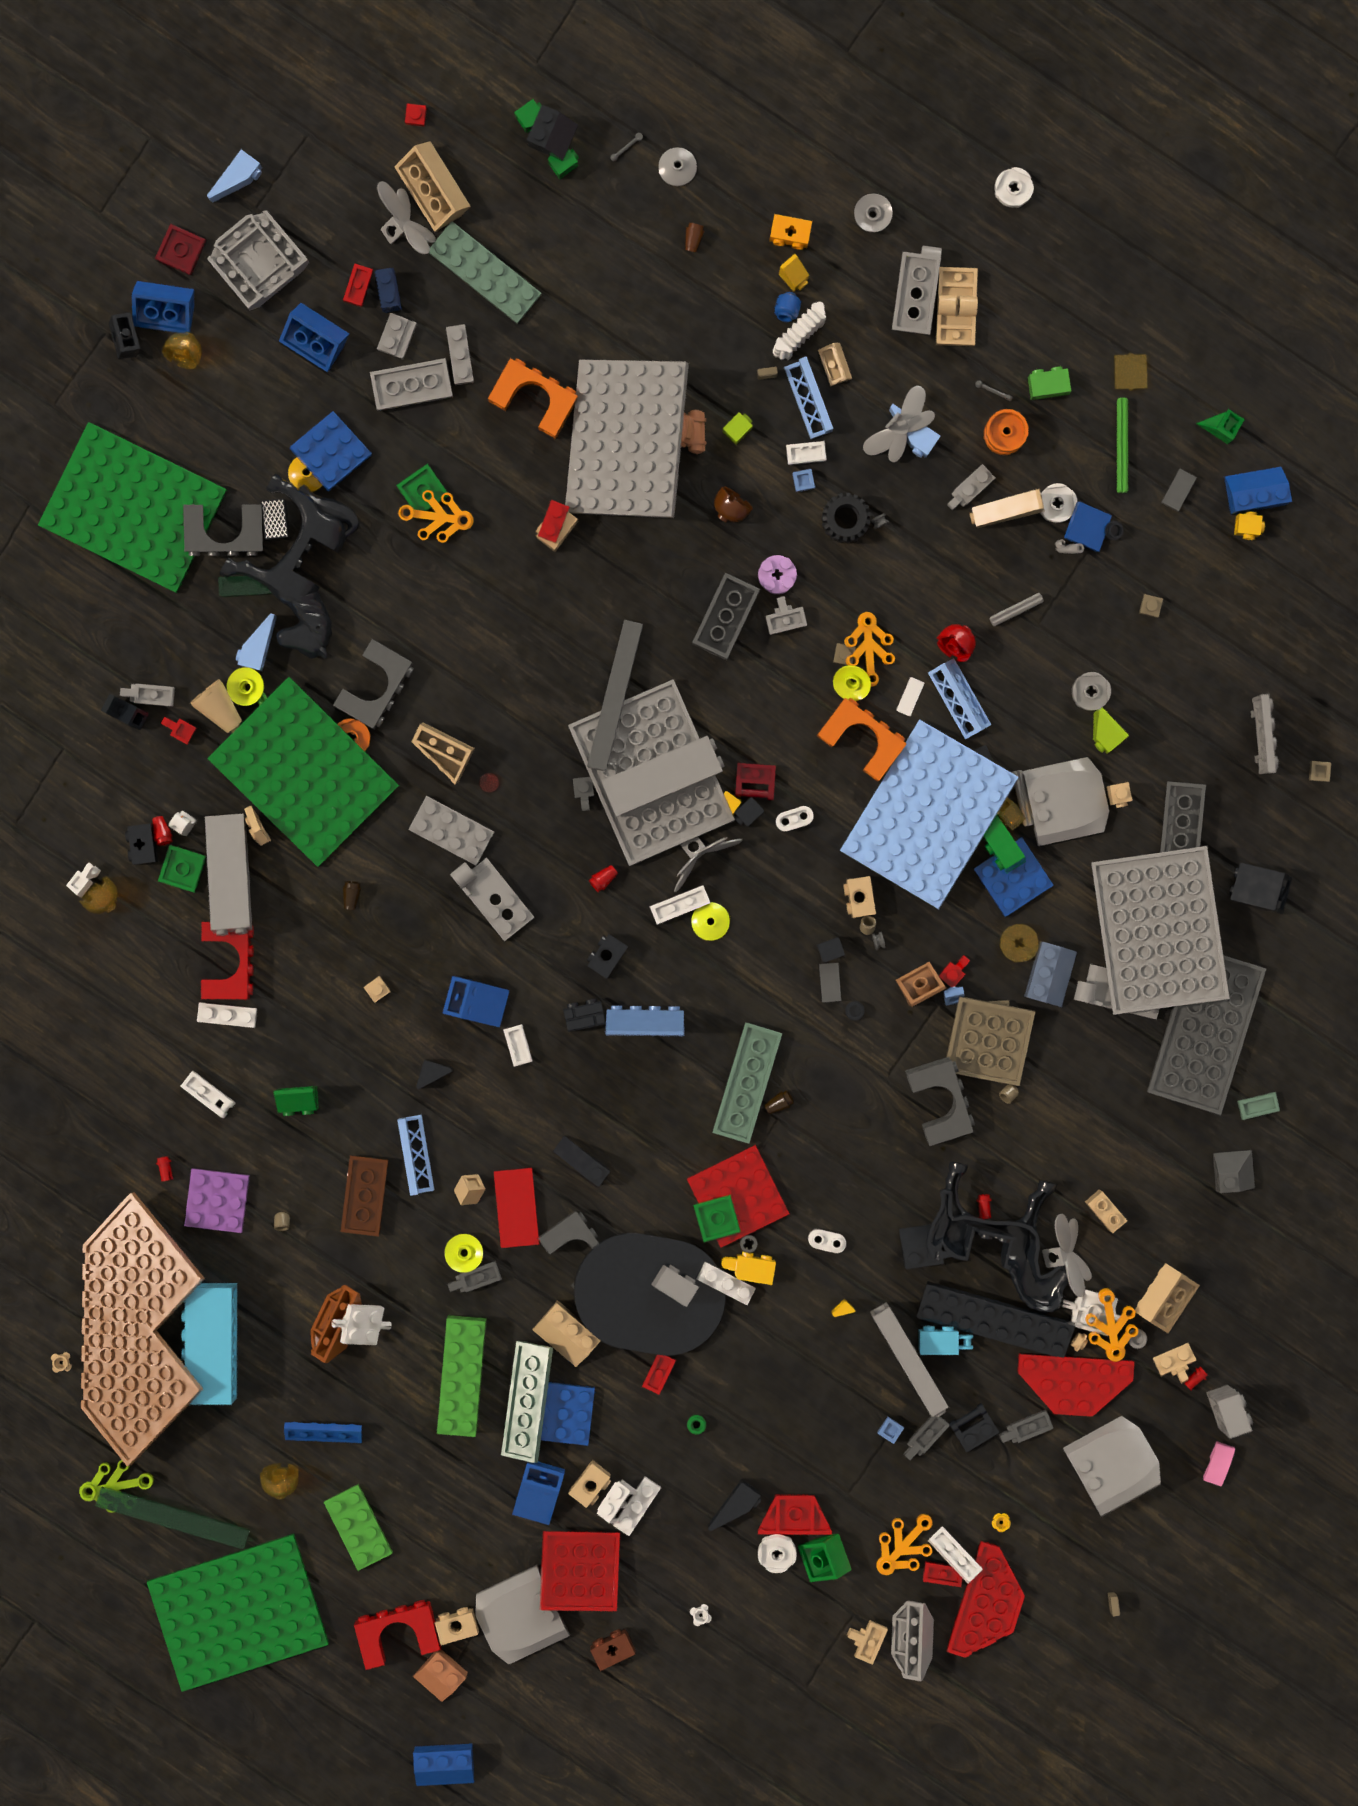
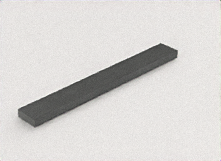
M624 620L587 765L588 768L607 771L643 629V624Z

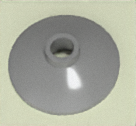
M683 148L667 150L661 156L658 166L662 179L672 186L688 184L694 178L697 170L694 156ZM676 162L681 163V167L676 168L674 164Z
M879 194L863 196L857 202L854 209V217L857 224L868 232H879L885 229L891 222L893 214L890 202ZM875 212L876 217H870L869 213Z

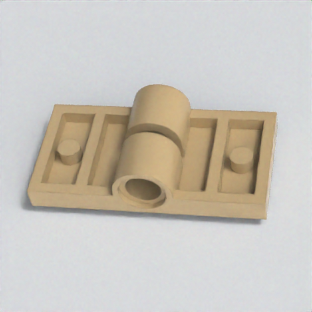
M939 268L936 345L975 346L978 268Z

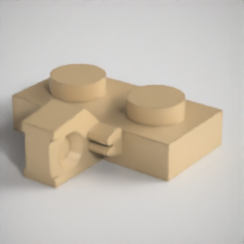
M252 806L245 808L244 810L247 815L245 821L252 828L249 831L253 839L261 846L271 841L270 836L264 829L259 816Z
M1186 1343L1154 1357L1153 1361L1160 1376L1171 1372L1172 1376H1178L1182 1384L1189 1380L1185 1372L1189 1369L1187 1365L1196 1362V1358L1189 1343Z
M869 1620L866 1629L861 1628L860 1632L850 1628L847 1633L848 1638L855 1640L854 1644L858 1646L854 1656L873 1665L888 1628Z

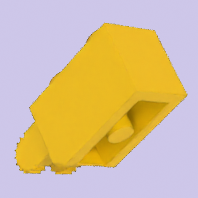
M742 1252V1254H737V1258L723 1257L721 1265L725 1269L735 1271L734 1273L738 1280L772 1285L776 1261L772 1260V1256L761 1255L760 1258L754 1257L753 1253Z

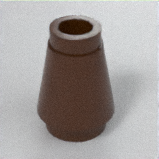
M694 223L688 224V227H686V251L696 253L705 232L703 231L704 226Z

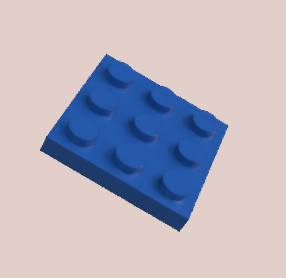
M334 411L290 446V450L328 492L372 455Z
M1022 837L1015 842L1026 857L1024 864L1006 874L1004 869L1000 871L995 863L997 859L995 856H992L974 868V871L1005 917L1053 886Z
M549 1382L541 1440L588 1446L595 1387Z

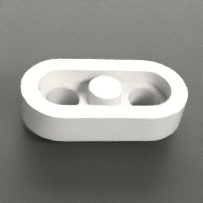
M801 806L783 812L777 816L776 825L781 831H790L808 825L813 820V811L809 807ZM802 812H805L807 814V818L805 820L800 818V814ZM784 818L789 820V824L786 826L782 824V819Z
M814 1229L808 1235L809 1244L816 1249L840 1253L846 1247V1240L839 1233ZM816 1236H820L822 1238V1240L819 1243L814 1241ZM835 1240L840 1241L838 1247L833 1246Z

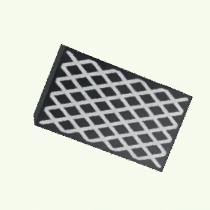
M283 498L261 501L265 540L270 542L290 539L286 500Z

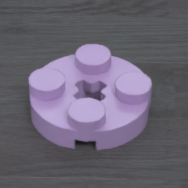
M780 555L768 557L762 562L758 571L760 585L772 594L787 592L793 586L797 577L796 568L791 560ZM775 570L783 573V576H780V580L772 577Z

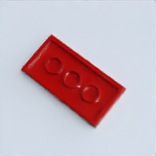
M532 1168L494 1171L501 1248L539 1245Z

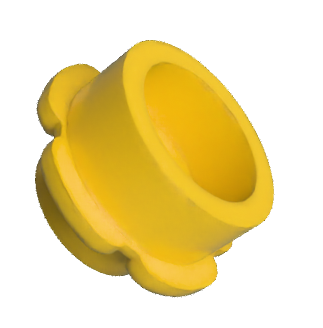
M997 1513L994 1515V1520L992 1521L994 1529L1004 1532L1010 1527L1011 1521L1007 1514Z

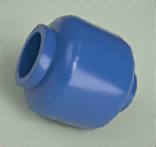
M793 292L780 294L776 300L774 313L779 320L791 322L798 317L801 301Z

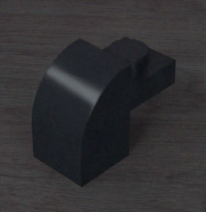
M109 694L101 709L102 712L138 730H141L149 713L111 694Z

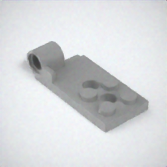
M922 246L921 254L902 253L892 330L930 335L942 248ZM913 288L921 290L922 295L919 299H914L911 296ZM911 307L919 310L917 318L909 317L908 310Z
M487 858L473 869L464 862L450 874L504 941L535 918ZM493 894H498L501 897V902L498 905H493L490 902V897ZM505 909H510L513 912V917L510 920H505L502 917V912Z
M1090 964L1086 982L1078 981L1074 1000L1112 1009L1107 968ZM1159 1009L1130 1013L1157 1019Z

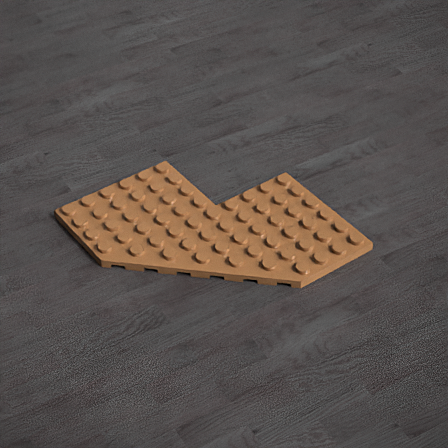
M130 1193L83 1244L85 1264H83L82 1280H85L84 1291H82V1307H84V1318L82 1319V1334H84L82 1362H84V1372L81 1373V1389H83L81 1409L127 1467L131 1466L203 1390L202 1386L156 1330L205 1278L135 1193Z

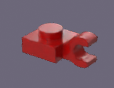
M164 717L161 724L173 730L170 734L172 737L187 745L197 729L180 718L177 723L167 717Z
M963 955L955 965L949 962L938 976L950 987H955L964 977L965 973L961 970L970 960Z

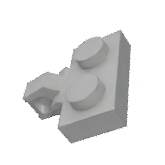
M785 596L776 598L778 608L774 609L775 614L765 616L770 635L807 626L803 607L792 609L791 605L787 606Z

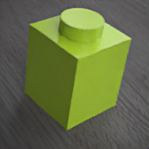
M739 412L723 428L722 432L736 445L752 429V420L746 414L742 415Z

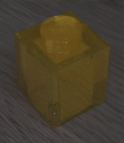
M1008 797L997 813L1002 823L1011 831L1026 819L1018 806Z

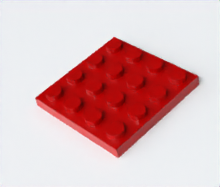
M756 1145L687 1178L698 1203L731 1195L741 1232L718 1238L717 1241L721 1248L789 1214Z
M543 1531L540 1610L617 1611L620 1533Z

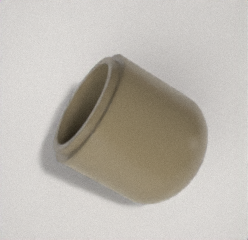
M864 916L860 924L861 932L865 935L874 933L876 927L875 918Z
M1011 1084L1006 1085L999 1092L1001 1100L1007 1104H1010L1019 1094L1018 1088Z
M286 1212L277 1213L274 1217V1229L278 1231L288 1230L290 1216Z

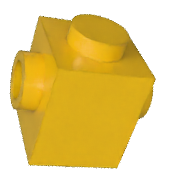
M1251 511L1246 512V514H1238L1235 521L1234 535L1243 536L1245 540H1255V537L1260 536L1264 532L1265 521H1262L1263 516H1259L1257 512Z

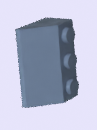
M1039 942L1024 997L1062 1007L1077 952L1046 942Z

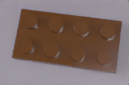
M350 1155L341 1232L379 1237L388 1159Z

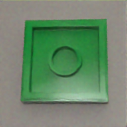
M428 464L396 485L414 510L429 511L432 509L431 505L422 498L424 491H433L434 498L438 503L442 502V495L447 493ZM425 493V498L431 499V493Z
M169 845L158 881L196 893L207 856Z
M731 1195L693 1205L703 1242L741 1232Z

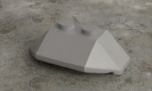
M909 1600L893 1615L891 1655L901 1670L903 1678L923 1681L933 1655L934 1619L925 1603Z

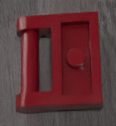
M737 763L735 797H760L773 800L776 766ZM742 783L768 785V790L742 789Z

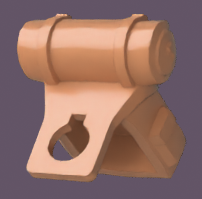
M692 410L688 412V415L684 412L681 447L687 446L691 453L700 454L705 452V445L707 444L705 441L706 419L704 412Z

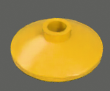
M296 457L291 462L288 470L290 482L297 488L301 485H306L312 492L321 488L323 485L311 472L307 476L303 474V471L307 468Z

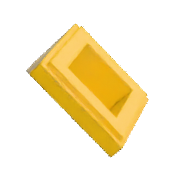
M725 791V799L733 814L741 801Z
M843 1299L831 1313L834 1317L856 1311L846 1299Z

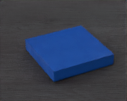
M1076 502L1064 538L1074 543H1081L1084 547L1099 552L1105 537V526L1110 522L1112 515L1084 503Z

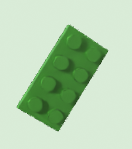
M359 1484L324 1501L358 1571L393 1553Z

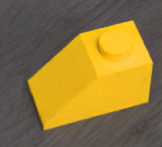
M796 254L780 266V277L793 291L797 289L802 290L808 284L809 274Z

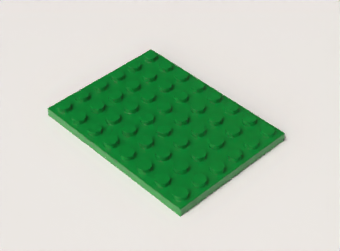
M88 422L38 526L177 593L195 556H189L188 552H184L183 505H203V525L207 533L227 489Z
M290 677L207 758L317 867L399 786Z
M294 1534L147 1581L181 1692L329 1644Z

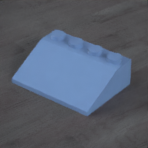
M611 1006V1009H607L606 1035L684 1036V1010H680L679 1006H668V1010H661V1006H649V1010H641L642 1006H630V1009H622V1006Z

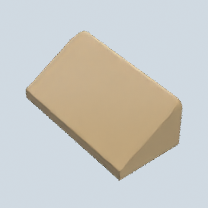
M832 343L818 350L830 386L852 379L840 343Z

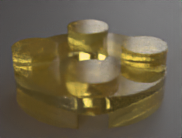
M1015 924L1005 929L1002 933L1000 949L1007 959L1014 962H1024L1030 960L1037 953L1038 938L1036 932L1031 927ZM1022 938L1024 946L1016 948L1015 939L1019 940Z

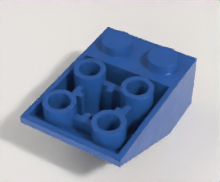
M452 976L443 1014L500 1027L510 990Z
M527 1462L512 1515L549 1525L565 1469L541 1462Z

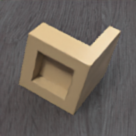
M479 1174L461 1176L454 1189L460 1205L477 1204L485 1191Z

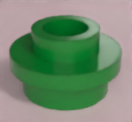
M693 1415L687 1421V1428L692 1434H701L706 1428V1421L700 1415ZM695 1421L700 1422V1426L697 1428L693 1426Z

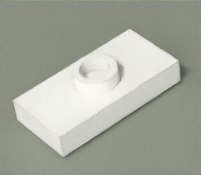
M825 441L786 445L788 465L826 461Z
M523 1025L504 1029L513 1065L518 1066L532 1062Z

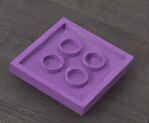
M192 1168L184 1226L242 1233L250 1175Z

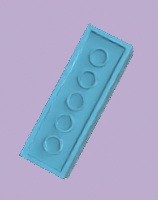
M200 1283L185 1299V1310H182V1322H185V1329L182 1330V1341H185V1349H182V1360H185V1367L203 1388L189 1405H231L237 1399V1283Z

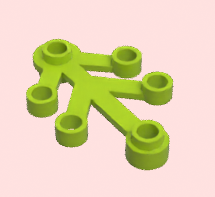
M121 1459L108 1482L104 1485H99L103 1476L111 1471V1465L104 1462L99 1466V1471L93 1480L85 1482L80 1487L79 1494L85 1501H97L110 1513L118 1509V1503L115 1500L109 1501L100 1493L107 1492L124 1503L126 1508L133 1509L137 1505V1499L133 1496L128 1497L119 1490L139 1486L141 1489H148L152 1486L154 1478L150 1473H142L138 1478L117 1482L122 1473L130 1467L122 1468L120 1464L123 1461ZM103 1465L108 1467L107 1472L102 1470ZM148 1477L149 1483H144L143 1478ZM87 1488H91L93 1490V1493L88 1494L86 1491ZM128 1500H133L134 1505L130 1506ZM113 1503L115 1509H110L109 1504Z

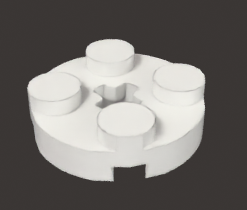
M1016 167L1003 171L995 182L996 198L1008 207L1019 208L1027 203L1034 189L1029 173ZM1018 184L1017 188L1019 191L1012 192L1009 185Z
M1057 483L1048 486L1042 491L1041 496L1045 512H1041L1045 520L1060 523L1072 516L1077 502V497L1073 490L1064 484ZM1055 498L1063 502L1060 508L1053 506L1052 502H1055Z
M780 1534L765 1536L758 1547V1560L769 1572H785L796 1561V1547L788 1536ZM779 1550L782 1554H779V1557H775V1554H772V1552Z

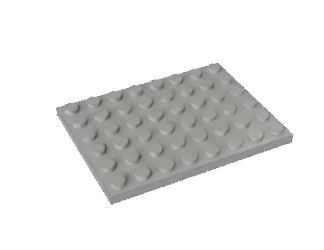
M579 360L576 388L578 398L574 409L565 503L566 506L570 507L569 513L674 518L689 363Z
M674 679L624 701L606 772L587 767L601 711L568 725L629 866L735 820L715 775L618 817L614 813L602 785V780L699 739Z
M1207 846L1091 863L1113 1015L1229 999Z

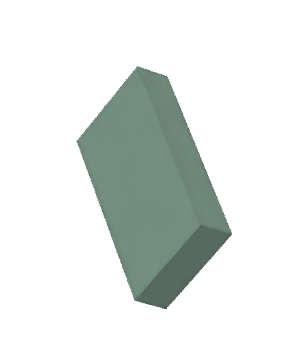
M1276 1092L1237 1101L1242 1120L1280 1111Z

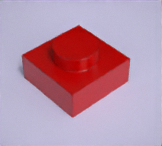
M407 104L405 124L425 127L427 107L425 105Z

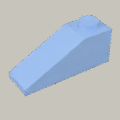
M240 150L207 197L211 202H215L247 186L253 180L259 178L262 173V166L250 155Z
M892 404L889 409L892 416L894 417L897 413L901 414V409ZM927 426L907 433V443L913 449L912 452L918 457L924 456L926 458L940 438L939 434Z
M270 613L242 645V649L238 650L236 661H238L239 666L263 671L277 618L275 614Z

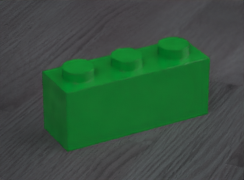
M996 815L983 836V840L986 843L984 846L990 855L993 854L997 859L995 863L1000 871L1004 869L1006 874L1024 864L1026 857L998 815Z

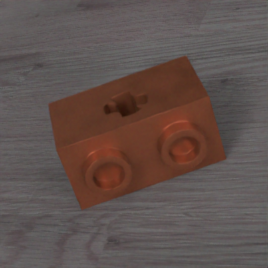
M617 1629L611 1632L610 1636L605 1639L602 1637L592 1642L593 1645L590 1648L600 1671L635 1655V1648L626 1629L622 1631ZM609 1645L616 1646L615 1651L612 1652L611 1649L609 1651Z

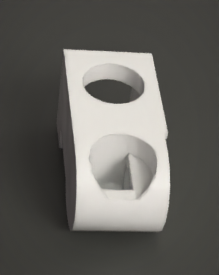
M181 811V813L177 812L168 826L181 835L187 836L197 820L186 812Z

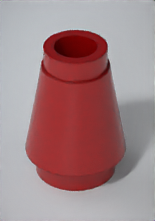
M158 816L153 818L154 842L157 843V846L170 844L173 835L164 817Z
M610 865L592 875L589 882L597 892L604 891L618 873Z

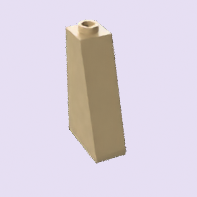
M1037 489L972 507L973 512L970 513L972 524H976V527L980 528L1045 512L1041 492Z

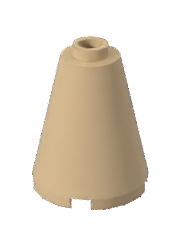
M220 679L208 686L204 692L200 693L190 702L196 710L227 733L230 731L233 733L242 722Z

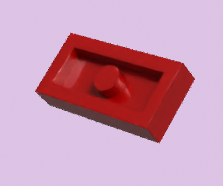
M354 263L343 298L344 302L359 307L363 306L373 269Z
M551 500L538 537L556 543L570 507Z
M657 1355L642 1387L660 1395L676 1359L670 1356Z
M925 1561L923 1582L961 1587L962 1577L951 1565Z

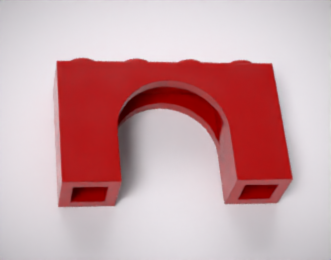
M202 922L201 941H223L233 945L239 953L240 964L236 973L228 979L201 980V999H250V995H253V984H250V976H253L254 971L253 964H250V957H253L254 947L250 945V938L254 936L253 926L251 931H247V934L228 932L226 936H217L216 933L211 931V922Z
M420 1600L414 1602L413 1606L406 1607V1605L396 1607L394 1611L382 1610L377 1612L375 1616L363 1615L358 1617L354 1628L366 1670L385 1665L386 1658L381 1643V1632L391 1623H405L415 1631L421 1655L441 1649L442 1645L436 1630L430 1601Z

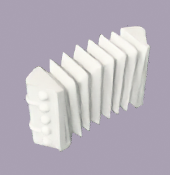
M822 302L812 304L811 309H807V314H802V318H798L797 323H793L792 328L787 329V333H782L783 338H777L773 349L775 357L781 360H789L792 357L793 351H797V347L800 348L801 343H805V339H809L810 335L814 334V331L817 332L818 328L825 324L826 316Z

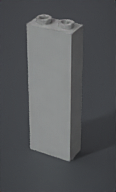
M705 736L602 780V785L616 817L723 772L722 767L725 766L721 757H717L714 752L717 747L713 738L709 739L708 736Z
M245 815L206 816L205 828L211 931L216 933L217 936H226L228 932L247 934V931L252 930Z
M887 1302L870 1312L930 1415L938 1417L944 1414L948 1405Z

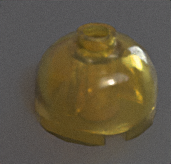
M189 332L175 333L166 340L162 353L168 361L171 362L173 359L179 362L177 366L185 369H194L196 365L198 366L201 359L202 347L193 334Z
M107 876L101 879L103 881L101 884H93L83 895V900H79V903L91 913L101 914L105 911L109 913L116 907L115 902L118 898V890L116 885Z
M276 1463L264 1467L262 1473L260 1472V1482L265 1493L276 1499H283L296 1490L299 1480V1470L296 1466L288 1464V1467H280L282 1463Z

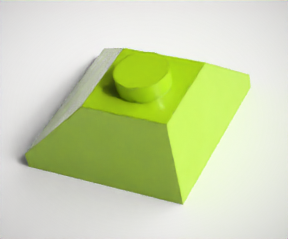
M1100 708L1094 712L1093 740L1096 742L1095 747L1101 753H1109L1129 735L1103 708Z

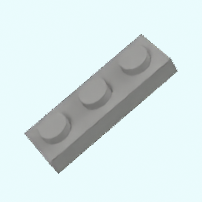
M465 324L446 327L455 385L474 383Z

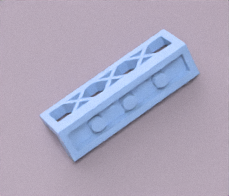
M807 357L799 359V362L785 366L786 375L810 439L832 432L833 426ZM800 366L802 371L800 380L792 377L791 369ZM800 384L808 387L809 393L806 398L800 396L797 392ZM806 402L815 406L816 410L813 416L805 413L804 407ZM813 420L821 423L822 431L813 434L811 429Z
M954 658L928 672L965 739L991 725ZM939 670L945 676L944 682L939 680L936 672ZM947 688L952 689L954 692L953 698L947 695ZM956 705H960L963 708V715L956 711ZM966 721L970 722L974 728L970 733L965 727Z
M422 1115L399 1118L398 1126L410 1196L434 1191ZM418 1119L419 1129L414 1133L409 1130L407 1121ZM415 1137L422 1141L423 1147L419 1152L411 1146V1142ZM418 1156L424 1159L426 1163L422 1171L415 1167L414 1162ZM421 1175L429 1180L430 1187L419 1189L418 1179Z

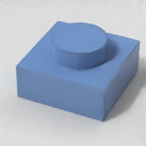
M811 469L792 472L796 492L815 489Z
M951 987L944 991L946 1006L958 1003L959 996L964 997L963 987Z
M887 1416L877 1433L894 1444L904 1427Z

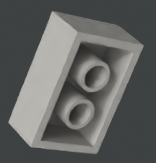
M1229 1385L1206 1392L1218 1428L1226 1436L1233 1438L1252 1431L1250 1425L1253 1423L1249 1413L1247 1414L1244 1409L1246 1402L1243 1395H1240L1239 1392H1236Z

